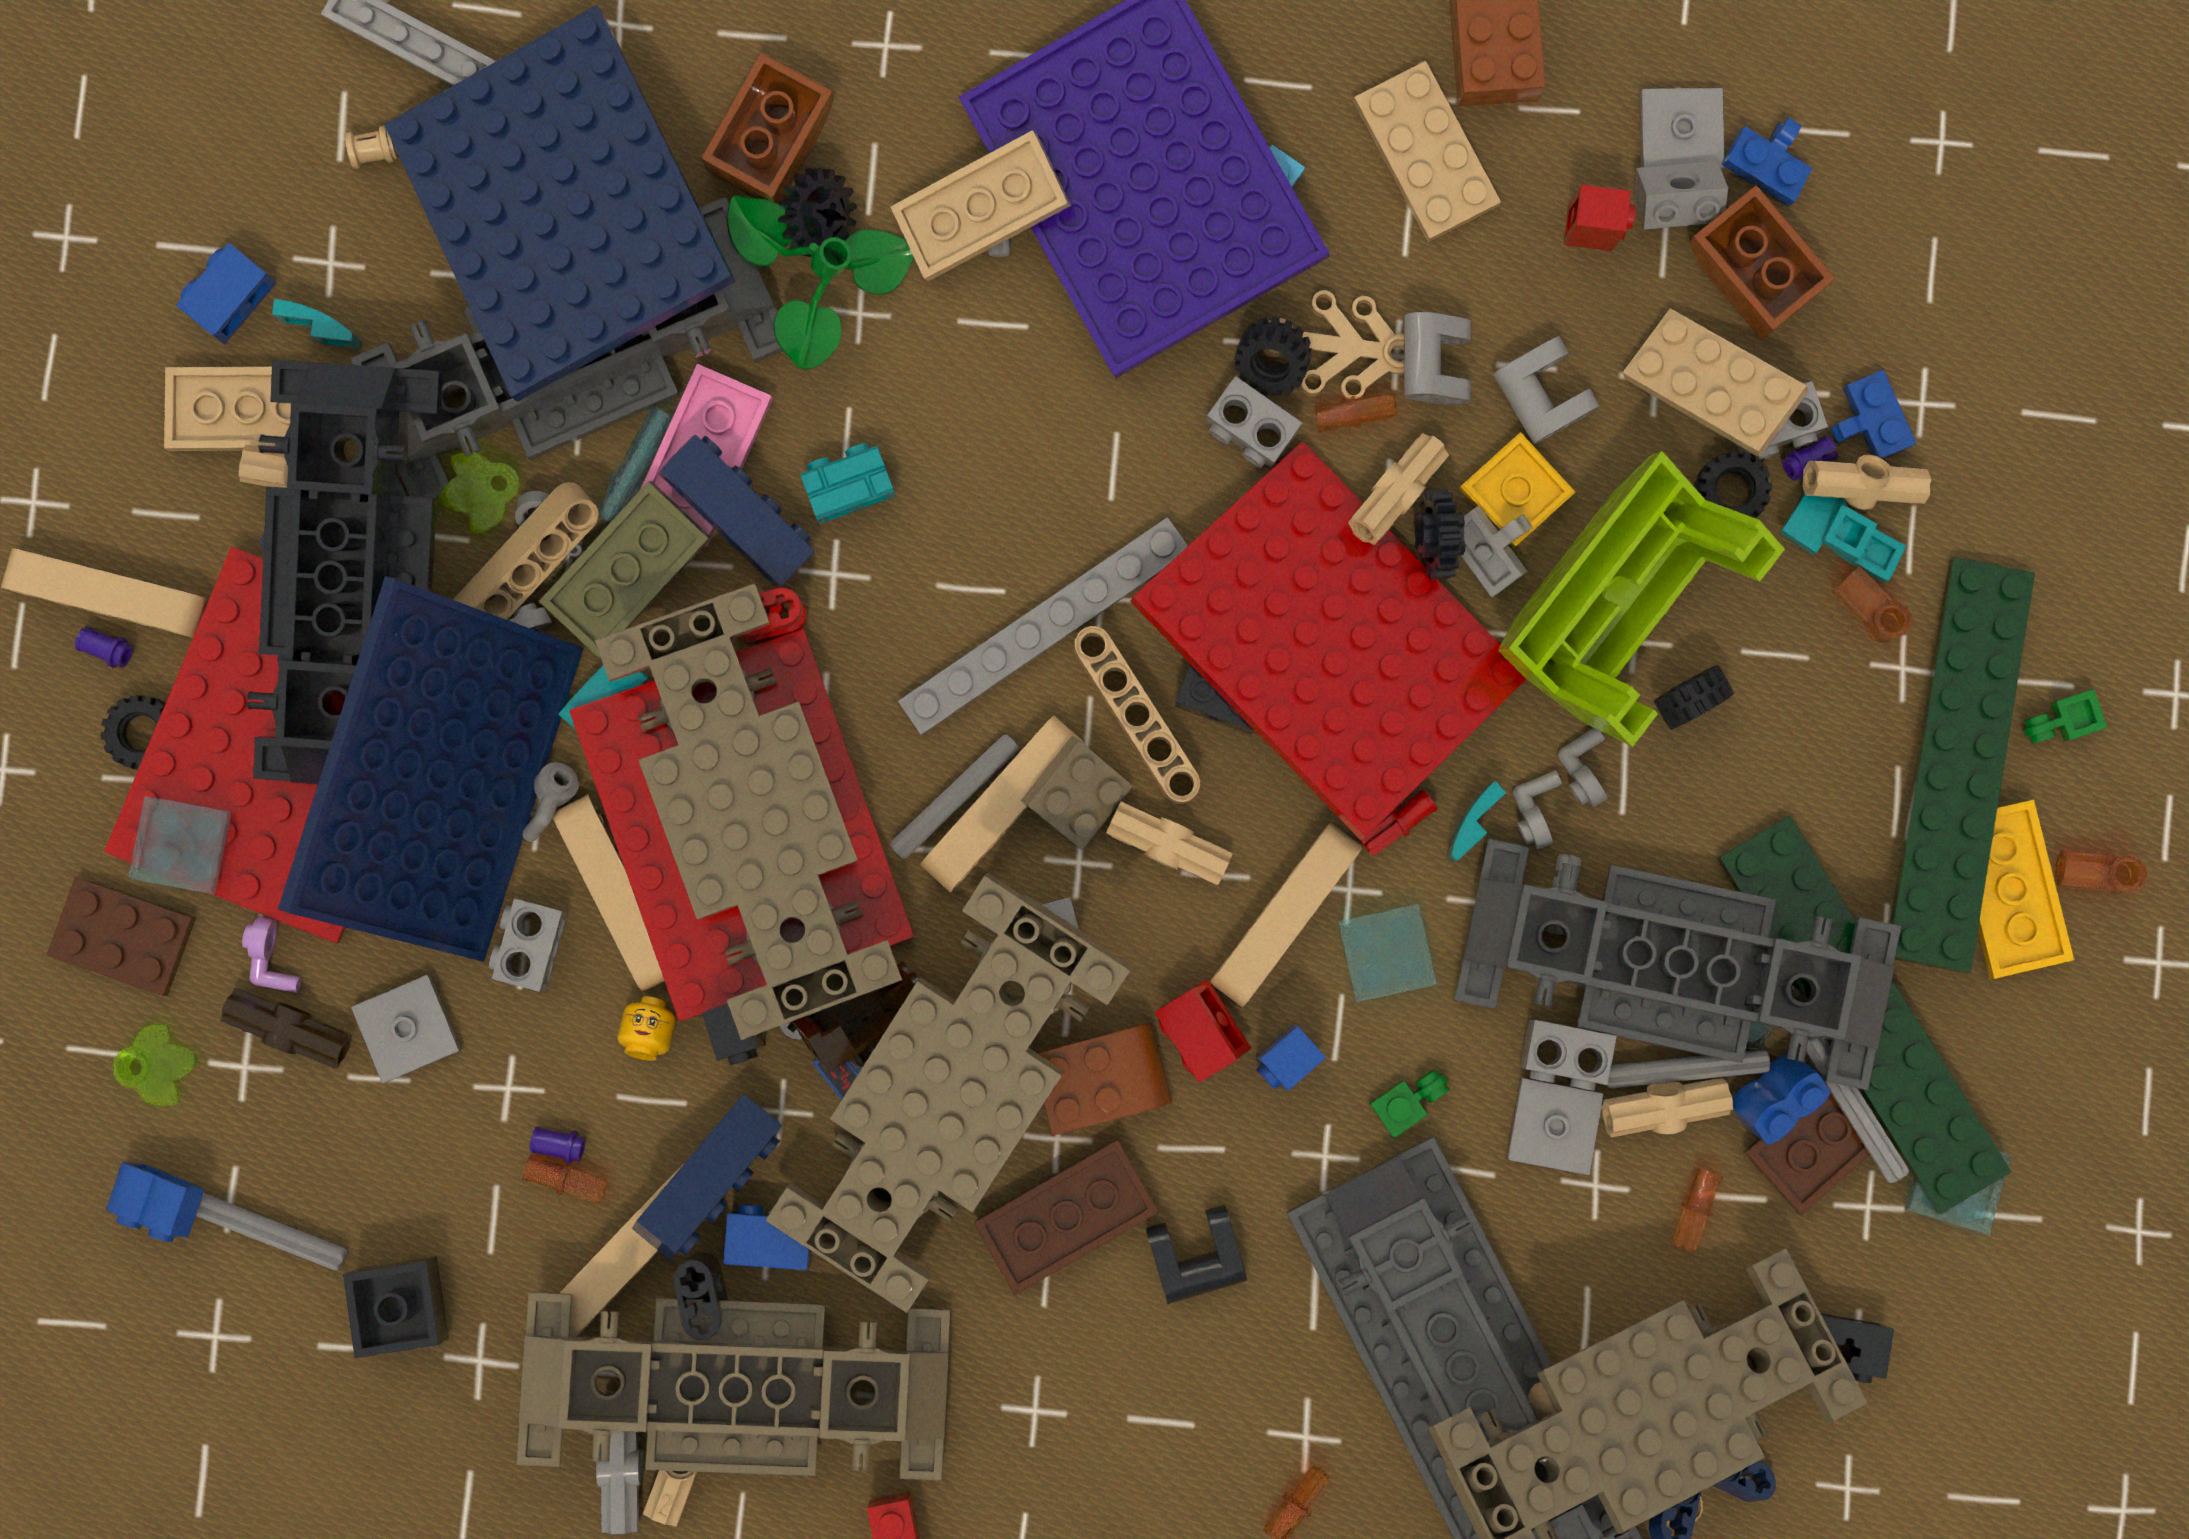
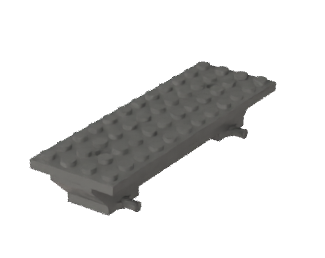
M1431 1136L1294 1207L1286 1213L1453 1539H1479L1445 1471L1447 1466L1428 1428L1469 1407L1486 1440H1489V1437L1478 1415L1492 1408L1495 1409L1504 1431L1518 1430L1539 1420L1528 1402V1394L1536 1383L1541 1382L1537 1373L1552 1366V1363L1435 1137ZM1537 1461L1534 1468L1535 1474L1540 1481L1545 1483L1547 1479L1546 1468ZM1598 1495L1549 1520L1558 1539H1642L1636 1526L1626 1532L1617 1534ZM1531 1529L1535 1539H1539L1535 1529Z

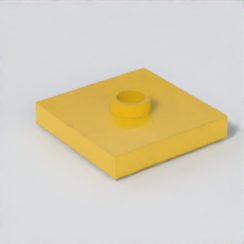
M1521 432L1459 487L1460 491L1475 507H1481L1498 531L1524 514L1532 528L1510 544L1513 548L1575 493L1572 487Z

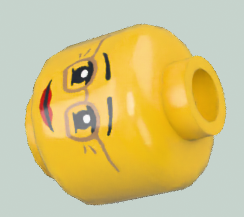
M644 996L641 1002L631 1003L625 1007L617 1040L625 1048L624 1053L626 1055L641 1060L654 1061L657 1059V1055L668 1052L676 1025V1017L670 1010L665 1008V1001Z

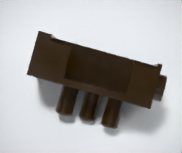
M903 961L897 964L902 978L901 981L792 1021L808 1050L828 1073L854 1058L859 1067L864 1066L871 1055L867 1048L872 1046L875 1049L919 980L916 973H911Z

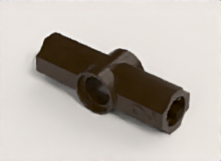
M234 988L231 995L227 998L220 1020L227 1023V1025L260 1037L262 1043L289 1054L299 1053L334 1069L339 1068L341 1062L345 1059L352 1035L311 1019L312 1015L306 1011L281 1002L275 1004L240 988Z

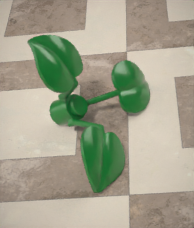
M735 195L729 203L727 227L731 242L743 259L753 265L765 267L774 262L778 253L784 257L812 255L811 268L820 277V282L810 305L800 300L786 303L775 316L773 330L778 345L797 368L802 370L816 368L823 364L836 350L842 333L838 314L830 308L818 307L819 300L830 280L838 277L844 269L847 271L852 270L854 283L864 292L872 295H885L892 292L903 281L914 259L907 241L897 235L883 231L861 230L850 235L846 241L831 237L824 240L820 246L811 243L807 247L787 249L785 247L792 240L782 237V233L787 226L785 223L778 222V218L785 215V209L779 206V204H774L766 199L744 198Z

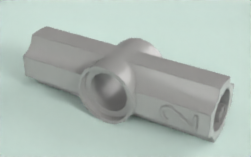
M623 1431L611 1435L610 1461L601 1462L602 1444L599 1461H596L597 1485L601 1487L602 1533L627 1534L638 1532L639 1486L642 1485L643 1451L642 1448L638 1447V1432Z

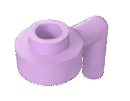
M257 917L253 924H247L242 939V946L248 948V956L252 958L249 976L251 983L256 986L298 993L301 977L267 971L269 958L273 953L277 939L278 925L274 919Z

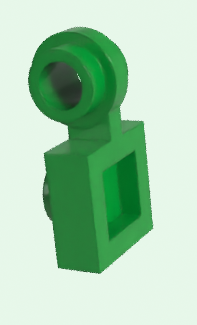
M2091 689L2051 702L2055 719L2050 720L2048 713L2024 720L2026 728L2022 729L2025 737L2030 738L2031 744L2055 737L2054 728L2059 727L2064 742L2105 729L2107 725L2095 690Z
M1433 1069L1415 1082L1419 1089L1414 1093L1406 1082L1402 1080L1369 1104L1392 1138H1395L1428 1115L1419 1103V1100L1426 1097L1428 1102L1431 1103L1450 1090L1446 1084L1448 1078L1444 1073L1439 1074L1436 1069Z

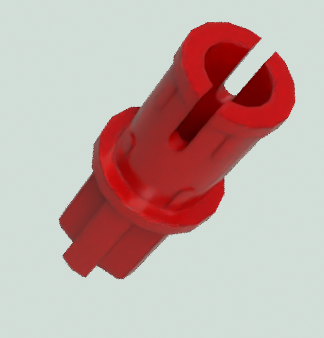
M1421 789L1415 796L1395 811H1392L1360 842L1370 855H1376L1400 836H1409L1411 828L1438 809L1430 796Z

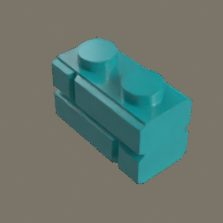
M868 443L859 444L845 451V458L831 462L829 457H825L806 465L808 471L801 473L800 476L819 525L896 497L877 446L869 448Z

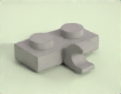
M1478 506L1464 516V541L1466 548L1464 555L1461 556L1489 595L1494 597L1528 572L1509 547V544L1529 531L1532 525L1522 514L1498 531L1481 507Z

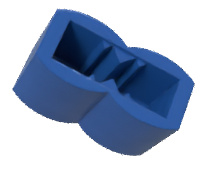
M1788 1053L1774 1060L1770 1064L1768 1072L1763 1073L1760 1079L1753 1080L1743 1086L1732 1098L1733 1111L1739 1120L1767 1145L1773 1144L1785 1137L1794 1128L1799 1118L1808 1116L1816 1111L1831 1093L1818 1072L1805 1062L1796 1061V1058L1795 1060L1787 1059Z
M122 1161L106 1210L117 1215L116 1222L121 1225L137 1229L144 1226L150 1229L148 1232L150 1237L161 1241L173 1242L174 1236L189 1237L205 1189L157 1168L142 1163Z

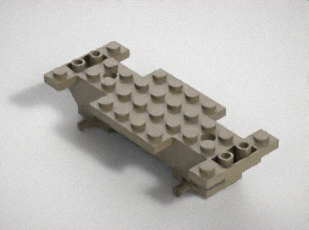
M755 583L594 640L610 682L648 668L651 669L661 696V708L638 715L640 723H643L641 724L643 732L667 723L675 734L678 746L647 756L638 761L696 919L700 920L738 906L747 930V941L727 949L725 948V955L729 956L742 951L741 954L727 958L730 966L753 957L762 970L767 985L727 1000L741 1040L902 980L888 940L847 955L840 936V924L863 917L862 911L859 909L845 914L847 911L860 907L857 900L834 909L827 901L818 876L857 862L858 859L799 702L760 716L758 715L754 704V692L774 684L776 685V679L773 676L771 667L747 676L736 656L731 642L732 638L770 625ZM708 682L717 688L716 697L709 703H699L693 698V691L698 684ZM791 918L800 920L805 926L803 938L794 943L785 941L780 934L782 924Z
M988 872L982 878L962 912L989 928L998 936L990 943L969 929L960 942L961 945L967 947L981 958L977 969L957 1000L951 998L921 977L916 982L830 1118L831 1121L864 1141L861 1145L841 1131L831 1145L852 1158L849 1169L825 1205L790 1182L765 1220L905 1313L909 1311L932 1275L897 1252L916 1220L930 1209L950 1223L959 1207L938 1195L939 1192H942L973 1213L1064 1073V1070L1029 1048L1043 1024L1059 1008L1081 1022L1090 1006L1085 1005L1068 994L1072 983L1108 1006L1132 969L1131 965L1098 945L1095 939L1026 894L1024 896ZM1016 981L1021 984L1025 996L1022 998L1010 996L1005 989V982ZM874 1188L887 1190L891 1195L892 1201L884 1202L879 1200L874 1193Z
M1787 1249L1781 1250L1745 1268L1765 1305L1727 1324L1712 1326L1702 1304L1688 1309L1685 1301L1682 1300L1538 1372L1537 1375L1555 1412L1518 1430L1504 1431L1495 1409L1492 1408L1478 1415L1489 1437V1440H1486L1469 1407L1429 1427L1432 1438L1447 1466L1445 1471L1478 1538L1535 1539L1531 1531L1534 1528L1539 1539H1558L1549 1520L1596 1495L1599 1496L1617 1534L1626 1532L1765 1458L1756 1441L1769 1434L1757 1414V1411L1806 1385L1826 1423L1833 1422L1866 1405L1867 1401ZM1747 1355H1749L1750 1359L1752 1360L1756 1368V1372L1752 1371L1747 1364ZM1537 1461L1546 1468L1547 1479L1545 1483L1540 1481L1535 1474L1534 1468Z
M528 1293L516 1465L560 1467L563 1429H577L592 1434L591 1461L597 1462L599 1461L600 1444H602L601 1462L610 1461L611 1435L623 1431H648L645 1470L815 1476L817 1437L822 1439H841L853 1444L851 1470L859 1471L861 1453L862 1471H870V1445L882 1441H901L899 1479L942 1480L949 1354V1309L910 1308L907 1312L906 1350L876 1348L878 1322H869V1338L866 1339L867 1322L865 1321L859 1322V1347H823L825 1304L719 1300L722 1311L720 1329L709 1339L696 1340L684 1331L677 1298L660 1297L656 1298L654 1340L617 1338L618 1317L620 1313L617 1311L611 1312L610 1329L608 1328L609 1311H601L600 1337H569L572 1294ZM686 1299L688 1306L694 1302L697 1305L698 1314L691 1319L692 1325H700L702 1331H707V1325L714 1321L712 1315H705L703 1312L702 1301L708 1299ZM611 1370L619 1376L620 1387L616 1392L606 1394L598 1389L596 1378L600 1372ZM859 1380H867L874 1387L873 1397L866 1403H857L850 1396L851 1387Z

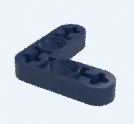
M1758 1461L1712 1486L1751 1503L1769 1499L1776 1489V1480L1770 1467ZM1753 1475V1481L1747 1478L1740 1479L1741 1476L1746 1477ZM1701 1492L1650 1518L1648 1530L1651 1539H1691ZM1667 1521H1670V1522H1669V1527H1670V1528L1666 1527ZM1671 1529L1674 1530V1536H1671Z

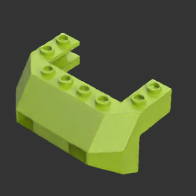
M1660 451L1650 455L1611 493L1514 618L1498 651L1529 682L1581 722L1633 747L1658 713L1654 709L1636 701L1640 694L1632 686L1615 679L1623 667L1644 643L1660 619L1668 612L1671 605L1688 583L1692 581L1705 561L1760 582L1785 549L1760 520L1705 500L1665 453Z

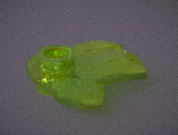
M472 451L474 455L465 457L464 452H461L450 458L452 467L458 476L445 485L439 496V503L454 511L469 512L471 532L476 534L483 533L498 525L503 519L505 503L514 498L518 492L519 477L516 471L508 464L502 462L491 463L481 453L476 454L474 451ZM496 475L504 476L507 481L506 487L501 491H496L491 487V480Z
M153 1024L141 1029L136 1034L132 1046L123 1049L117 1054L112 1066L114 1077L121 1085L127 1088H135L144 1102L155 1106H172L180 1102L175 1081L189 1074L198 1061L197 1056L187 1047L169 1044L170 1032L167 1024ZM134 1059L138 1060L142 1066L140 1073L137 1075L132 1074L129 1069V1065Z

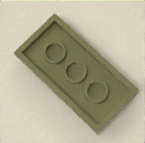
M648 481L539 602L600 658L594 640L628 629L706 545L711 537L652 481Z

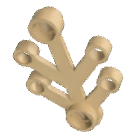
M1321 290L1315 293L1311 301L1313 313L1319 317H1324L1338 336L1304 332L1302 338L1309 337L1311 342L1309 348H1312L1313 351L1334 353L1336 355L1316 370L1307 371L1300 385L1304 394L1307 396L1319 395L1323 391L1325 383L1360 357L1377 360L1358 376L1351 375L1343 380L1340 393L1346 401L1356 402L1360 400L1365 389L1388 372L1404 374V360L1396 361L1391 356V351L1395 348H1400L1404 351V334L1393 333L1376 311V303L1371 297L1360 296L1356 298L1351 307V315L1356 321L1366 323L1379 342L1363 340L1337 307L1336 298L1330 291ZM1325 297L1330 301L1331 307L1327 310H1321L1317 307L1316 300ZM1360 303H1366L1370 306L1371 313L1366 316L1360 315L1356 310V306ZM1280 318V323L1285 324L1286 319ZM1267 349V350H1269V351L1272 352V353H1277V354H1279L1278 351H1275V350H1272V349ZM1308 377H1316L1320 381V387L1315 390L1309 389L1305 384V380ZM1349 382L1357 383L1360 387V393L1350 395L1346 391V384Z

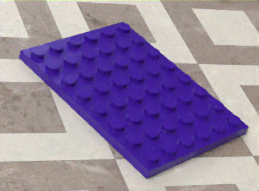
M1125 0L959 96L962 105L989 153L1032 130L1037 133L1071 206L1031 228L1115 379L1330 257L1326 246L1186 0Z

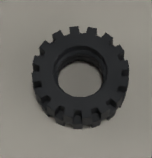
M1265 317L1259 319L1257 324L1251 323L1247 331H1244L1236 350L1234 366L1236 371H1241L1239 378L1243 382L1248 380L1249 386L1253 389H1256V387L1260 388V393L1263 395H1267L1269 391H1273L1274 396H1281L1283 390L1287 394L1293 392L1295 386L1298 388L1302 384L1309 368L1312 356V348H1309L1311 343L1309 337L1302 338L1304 331L1300 327L1292 328L1293 322L1287 319L1285 324L1280 323L1279 317H1272L1271 322H1268ZM1262 349L1278 351L1285 356L1288 363H1270L1262 358L1258 351Z
M1730 451L1710 460L1699 471L1694 487L1705 500L1756 518L1765 510V506L1770 501L1771 496H1769V492L1772 490V482H1768L1770 474L1767 469H1762L1761 465L1763 463L1759 459L1753 460L1751 454L1746 452L1738 454V451ZM1734 473L1745 480L1749 492L1746 501L1742 505L1730 506L1720 500L1716 492V485L1722 475Z
M1715 665L1656 698L1654 703L1667 726L1672 730L1708 712L1735 693L1719 665Z
M136 695L130 696L128 699L123 698L117 701V706L109 708L107 711L109 716L107 719L103 718L101 724L105 726L104 732H100L101 740H105L106 743L103 746L106 753H110L115 762L132 769L139 768L146 749L137 750L128 743L126 728L129 722L135 717L144 715L152 718L157 725L166 704L153 697Z

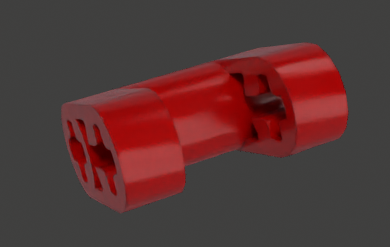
M787 588L760 592L759 595L764 609L770 608V614H767L770 625L737 636L736 638L740 642L754 644L803 629L808 619L807 610L798 595ZM790 604L791 609L788 610L789 617L782 619L780 614L784 611L783 606Z

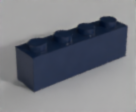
M696 434L691 436L657 473L774 587H781L815 551L808 545L812 540L811 537L796 523L789 526L779 516L782 509L768 495L764 494L760 498L749 487L752 480L742 469L736 465L732 468L727 466L719 458L723 452L710 438L704 436L700 439Z
M743 1094L637 1219L632 1230L670 1261L678 1251L686 1256L701 1238L696 1232L697 1228L705 1219L712 1224L728 1205L722 1200L731 1187L739 1192L754 1174L749 1168L751 1163L758 1155L765 1160L779 1144L780 1140L775 1135L782 1127V1124Z

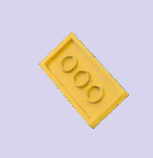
M2034 800L1997 808L1978 926V935L1989 979H1996L2074 960Z

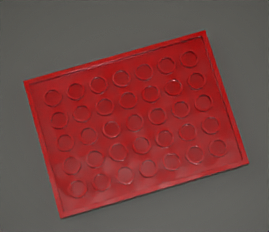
M1302 441L1136 593L1130 602L1362 841L1487 719L1526 678L1498 651L1501 644L1437 579L1431 580V576L1426 574V567L1390 530L1375 545L1363 542L1353 534V530L1348 522L1363 503Z
M231 546L104 853L337 944L340 943L346 927L278 910L318 784L253 779L255 737H276V722L272 710L248 709L247 702L264 701L247 699L249 691L273 693L278 683L279 665L277 662L278 655L259 654L263 559ZM336 691L332 696V705L338 712L342 711L346 699L340 691Z
M804 628L735 652L739 664L747 673V676L767 670L770 667L773 671L777 684L754 692V704L759 716L796 702L800 703L858 859L857 862L818 876L827 901L834 909L857 900L860 907L847 911L845 914L859 909L862 911L863 917L840 924V936L847 955L886 940L892 946L914 938ZM654 680L570 709L569 712L678 1021L681 1022L701 1015L704 1011L728 1004V999L767 984L760 965L753 957L730 966L727 958L741 954L742 951L729 956L725 955V948L727 949L747 941V930L738 906L700 920L696 919L638 761L639 759L678 746L675 734L667 723L643 732L641 727L643 723H640L638 715L661 708V696ZM708 682L700 683L693 691V698L699 703H709L716 697L717 688ZM794 918L786 920L780 928L781 937L787 942H798L805 934L804 924Z

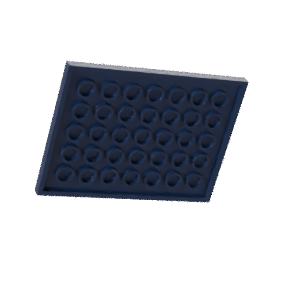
M598 5L384 124L509 394L517 402L736 282L604 13Z
M385 576L278 910L484 962L523 840V830L528 824L537 796L534 790V780L542 768L547 765L561 720L559 713L566 705L583 648L401 580Z

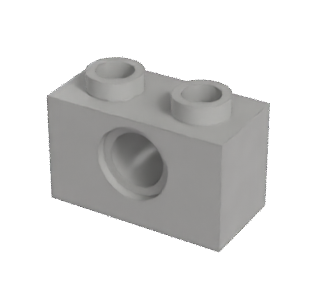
M1718 161L1636 168L1634 204L1644 230L1709 224L1726 210L1728 186Z

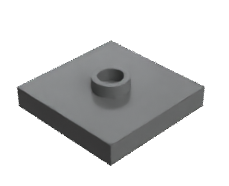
M1723 88L1642 89L1640 91L1641 168L1718 161L1721 171L1725 168L1721 165L1724 160Z
M425 975L351 1007L382 1083H387L462 1051L431 975Z
M1520 1078L1506 1159L1590 1175L1604 1094Z

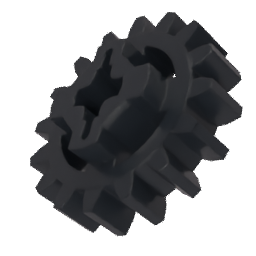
M806 168L805 174L796 173L793 175L796 185H785L784 189L789 195L788 199L779 201V206L785 209V215L778 218L779 223H785L787 226L782 233V237L792 240L790 249L807 247L811 243L820 246L824 240L831 237L847 240L850 236L847 232L848 226L856 225V221L850 218V212L857 209V204L849 203L848 198L851 197L854 191L853 188L843 187L846 178L835 175V170L823 168ZM811 254L801 255L805 257H812Z
M1448 489L1428 490V492L1423 494L1424 501L1420 502L1422 513L1415 514L1414 517L1415 552L1417 557L1423 556L1422 564L1426 566V574L1431 576V580L1451 579V577L1456 575L1455 569L1459 568L1457 556L1464 555L1465 553L1464 516L1462 512H1456L1457 503L1453 502V494L1448 492Z

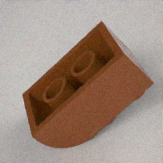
M1449 0L1458 106L1538 101L1545 89L1538 0Z
M760 53L701 157L706 171L756 199H766L774 204H779V201L783 200L787 194L784 189L785 185H792L794 181L793 175L800 171L826 123L833 103V91L771 57Z
M1757 185L1691 239L1692 251L1703 271L1761 340L1770 335L1836 279Z
M1151 1022L1036 1052L1064 1070L1061 1078L1044 1102L1052 1136L1172 1103Z

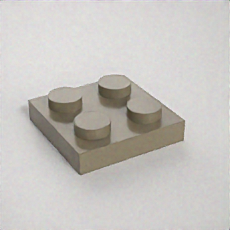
M1071 736L1021 801L1075 846L1083 850L1133 785L1080 740Z

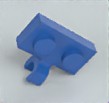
M1789 117L1785 119L1783 125L1781 123L1777 124L1769 141L1746 126L1740 129L1721 164L1753 185H1757L1758 188L1787 206L1796 201L1812 170L1810 166L1786 152L1802 126Z
M1884 370L1842 388L1854 417L1839 422L1836 426L1830 428L1836 443L1862 433L1871 454L1881 459L1917 444Z

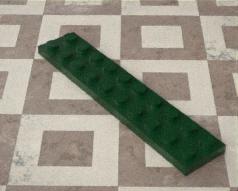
M1956 557L1950 560L1890 924L1901 926L1895 960L1965 974L1971 973L2034 584V572Z
M1790 815L1717 858L1737 892L1776 900L1769 938H1778L1797 943L1811 941L1815 922L1814 918L1815 916L1823 917L1824 919L1833 920L1828 945H1831L1840 952L1850 954L1856 921ZM1796 979L1793 983L1804 1001L1808 1000L1811 995L1810 984L1805 979ZM1892 980L1868 1090L1861 1089L1860 1091L1871 1109L1877 1114L1876 1117L1882 1127L1888 1132L1889 1138L1936 1214L1941 1215L2012 1171Z

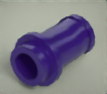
M1823 436L1817 442L1799 451L1790 450L1787 453V457L1782 460L1783 469L1791 480H1803V470L1808 461L1830 462L1838 458V452L1830 453V451L1836 449V446L1829 437Z
M85 626V629L82 628L75 641L76 650L105 660L107 666L111 668L117 666L125 667L133 653V646L128 644L126 638L120 636L115 639L89 626Z
M536 1126L530 1141V1153L563 1158L567 1164H571L573 1161L580 1162L584 1153L586 1139L579 1136L577 1131L566 1134Z

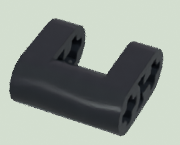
M1225 1205L1205 1210L1216 1251L1177 1262L1165 1222L1145 1228L1167 1304L1247 1281Z
M701 1252L692 1255L684 1261L674 1274V1286L682 1326L685 1333L696 1340L709 1339L720 1329L722 1311L719 1300H728L722 1268L718 1259L712 1254ZM695 1269L697 1273H704V1280L701 1281L699 1277H692V1270ZM709 1291L710 1300L702 1301L704 1314L712 1315L714 1321L707 1325V1331H702L700 1325H692L691 1319L698 1314L696 1302L688 1306L686 1299H704V1294Z

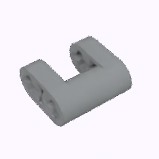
M1414 312L1404 316V398L1440 405H1463L1471 402L1470 380L1441 375V345L1470 343V319L1433 312Z
M1560 336L1522 355L1493 374L1534 445L1546 440L1601 407L1591 389H1587L1554 408L1537 379V374L1557 364L1570 354Z

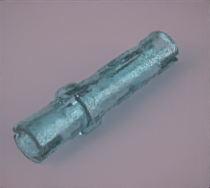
M651 406L622 464L616 473H611L608 479L611 483L597 508L599 512L598 517L609 524L631 501L633 495L640 491L639 484L660 447L673 418L656 407Z

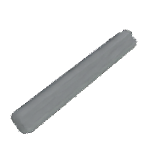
M1006 734L1002 735L891 841V848L903 859L915 851L1018 753L1019 747L1013 739Z
M1810 1037L1808 1039L1806 1055L1824 1081L1831 1046L1824 1038ZM1824 1081L1886 1181L1893 1183L1909 1173L1908 1167L1859 1090L1854 1087Z
M1758 1049L1745 1051L1743 1063L1701 1055L1611 1065L1609 1081L1606 1086L1612 1089L1765 1073L1770 1070V1058L1766 1050Z
M203 1193L196 1213L197 1217L329 1269L338 1270L343 1266L347 1256L345 1248Z

